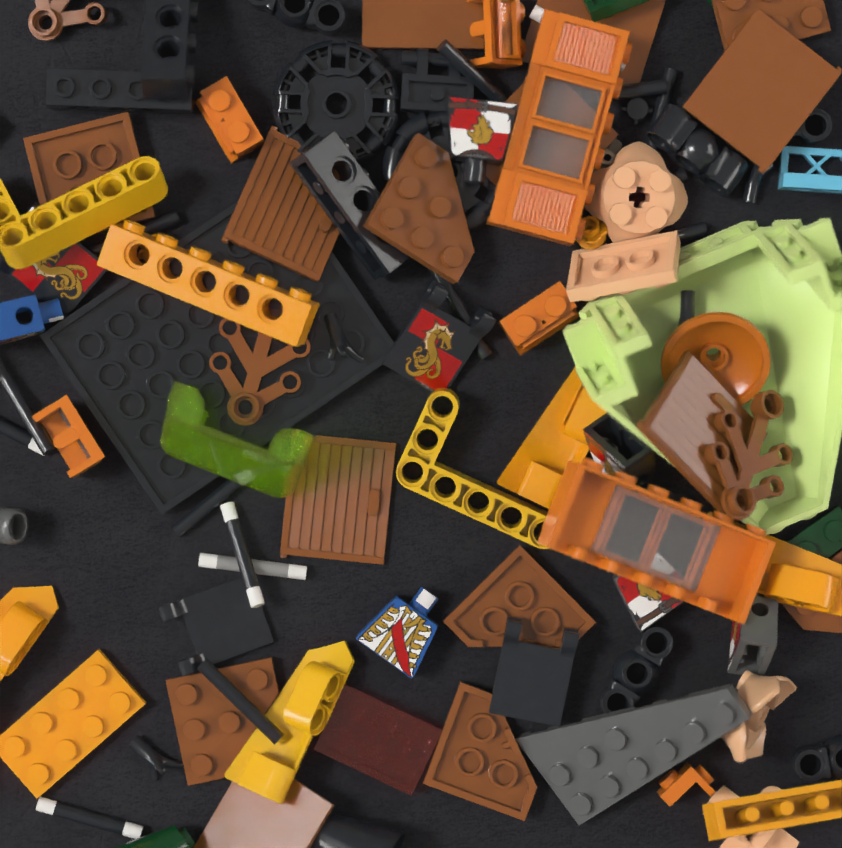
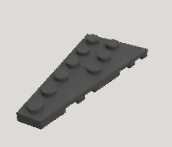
M731 684L689 693L686 697L669 701L664 699L653 702L652 705L626 708L584 718L580 722L563 726L560 724V727L550 726L546 730L531 733V731L521 733L515 740L577 824L581 825L747 721L753 713Z

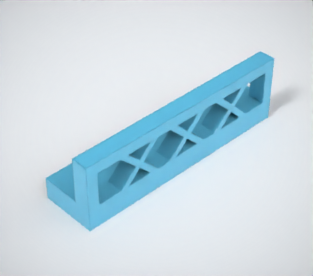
M785 146L780 153L778 190L842 194V175H827L820 167L830 157L839 158L842 162V150ZM789 155H803L812 168L806 173L788 172ZM811 156H818L823 158L818 163H816Z

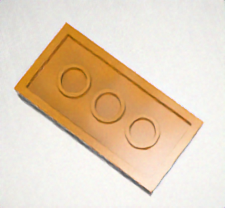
M98 649L0 735V758L38 799L147 702L106 655Z

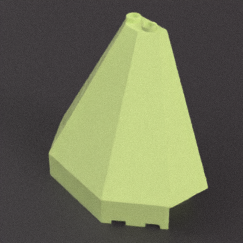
M820 218L809 225H803L801 219L775 220L772 226L758 227L757 221L740 222L681 247L677 282L670 283L661 288L648 287L634 290L624 295L612 294L598 297L595 300L589 301L579 312L581 317L579 322L567 325L563 330L577 367L575 371L591 399L671 463L639 431L636 423L639 420H643L665 384L661 373V355L667 339L678 326L681 291H695V316L709 312H727L749 320L761 331L766 339L771 359L769 375L758 393L774 390L780 394L784 402L782 415L768 422L766 429L768 434L762 443L759 456L768 453L772 446L784 443L792 449L793 459L788 465L781 467L773 466L753 475L750 488L759 486L762 478L777 475L784 483V491L778 497L764 498L757 501L755 510L749 517L741 521L744 524L747 523L767 531L766 535L776 534L782 531L784 527L801 520H809L818 513L828 509L842 435V254L830 218ZM712 348L708 350L707 353L710 355H714L719 350L716 348ZM752 398L749 402L742 405V407L754 419V415L752 414L750 409V405L753 400Z

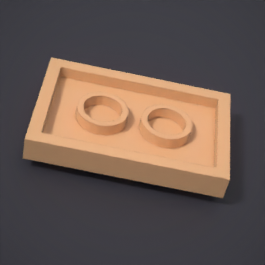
M678 231L605 244L595 249L572 251L566 288L569 301H592L601 296L612 294L624 295L638 289L648 287L661 288L670 283L677 282L681 246Z

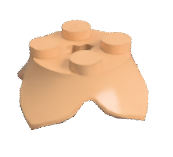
M638 141L621 148L611 166L601 168L592 173L590 183L596 184L591 204H584V207L593 217L602 220L606 224L607 234L611 241L615 243L656 235L664 227L674 224L685 211L688 197L683 183L678 177L668 171L661 155L649 145ZM637 187L642 188L641 193H645V201L640 202L639 207H634V201H629V194L635 193Z
M749 670L743 673L737 685V693L753 714L750 719L720 737L730 748L736 762H744L746 759L763 755L766 736L764 721L769 709L774 710L775 707L797 689L789 678L784 676H759Z

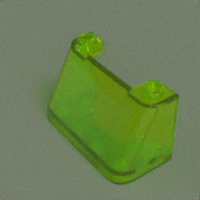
M182 382L174 383L168 398L160 438L161 447L165 453L272 497H287L294 492L316 440V435L301 429H284L275 435L269 450L263 449L205 426L209 412L204 410V400L199 393V389Z

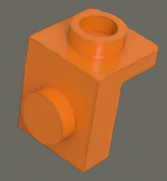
M687 762L678 771L675 769L670 770L659 781L658 784L661 788L657 793L671 807L696 782L710 797L716 791L710 786L714 781L713 777L700 764L694 769Z

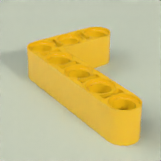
M150 156L137 158L21 216L0 178V251L7 264L14 269L27 268L110 227L111 224H116L163 200L168 193V186L159 162Z
M438 388L433 391L428 397L397 465L396 476L399 483L407 489L534 547L549 549L537 543L539 537L534 533L536 525L545 521L547 511L436 461L456 418L460 403L458 396L451 389ZM439 396L448 397L453 403L452 411L444 415L437 413L433 408L434 399ZM423 429L433 430L438 436V442L432 447L423 446L418 440L419 432ZM408 462H416L421 465L423 475L418 479H409L403 472V466ZM441 477H449L455 482L456 489L451 494H442L436 488V481ZM474 492H482L488 497L489 503L483 509H475L469 503L468 498ZM507 507H515L521 512L522 517L519 522L508 524L503 521L501 513Z

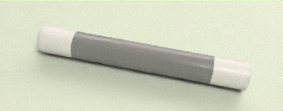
M200 552L198 567L240 572L236 557ZM251 559L256 574L306 580L307 566Z

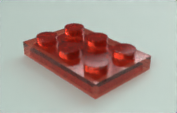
M345 683L314 750L412 796L443 730Z

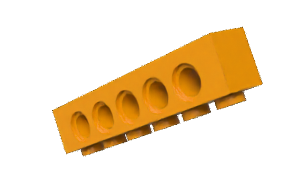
M125 219L124 224L110 225L96 264L97 266L295 347L305 344L320 304L310 300L311 293L296 287H291L290 291L277 286L278 280L258 273L257 277H253L244 273V266L233 261L224 260L223 264L210 259L212 254L201 248L191 246L190 251L177 246L178 239L169 235L158 233L157 237L145 233L146 227L137 222ZM141 244L148 248L150 254L149 260L145 264L137 257V249ZM174 257L179 259L183 266L182 274L179 277L174 276L170 271V262ZM206 271L211 272L216 278V285L212 291L203 285V275ZM240 284L244 285L250 294L246 304L240 303L236 298V289ZM273 298L278 299L283 305V313L279 318L274 317L269 311V303Z

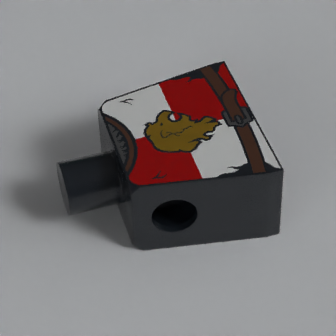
M448 96L447 116L450 160L465 162L463 182L485 184L487 164H502L517 111L516 103Z
M608 412L583 429L593 461L604 465L603 473L613 477L616 471L637 478L635 485L641 488L646 487L655 480V450Z

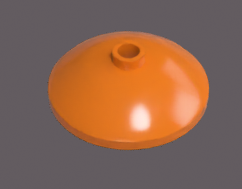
M709 312L688 319L671 333L662 350L661 373L664 383L682 354L689 350L741 406L758 394L764 386L770 371V352L761 331L749 320L727 312ZM712 348H716L719 350L714 355H710L707 353V351Z

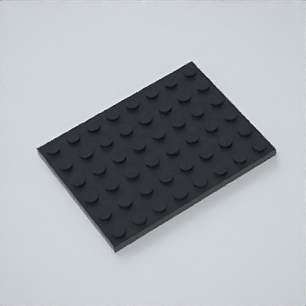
M237 202L179 240L177 246L189 251L191 246L201 248L212 254L210 259L221 264H223L224 260L233 261L244 266V273L253 277H257L258 273L270 276L278 280V287L290 291L291 287L305 290L312 294L310 300L320 303L307 336L311 344L310 353L304 358H295L261 377L258 392L279 382L281 375L287 371H293L300 376L301 387L294 393L286 392L265 404L263 414L256 423L240 425L230 418L227 404L231 396L218 373H215L209 365L210 357L214 353L224 352L228 354L232 361L231 370L241 386L244 387L247 372L228 338L223 337L219 331V324L224 317L125 277L40 335L161 515L382 366L383 359L394 344L332 251L319 281L315 282L230 241L228 243L222 242V236ZM174 257L170 262V271L176 277L182 274L183 266L181 261ZM206 271L203 275V285L210 291L215 288L216 278L211 272ZM240 284L236 289V298L240 303L246 304L250 294L248 289ZM273 298L269 303V308L276 310L280 308L282 303L278 299ZM337 312L345 337L353 349L364 357L361 363L352 359L349 355L341 357L338 350L334 360L330 361L327 359L330 350V336L323 318L324 315ZM233 321L226 322L223 327L224 332L228 335L234 334L237 330L236 323ZM241 325V333L253 353L259 331ZM272 338L268 356L289 344ZM306 343L297 347L293 346L296 354H303L307 349ZM224 356L215 358V368L222 370L227 366V360ZM288 375L284 378L283 384L287 389H293L297 385V379L293 375ZM244 400L239 404V410L242 414L246 415L252 411L253 406L250 401Z

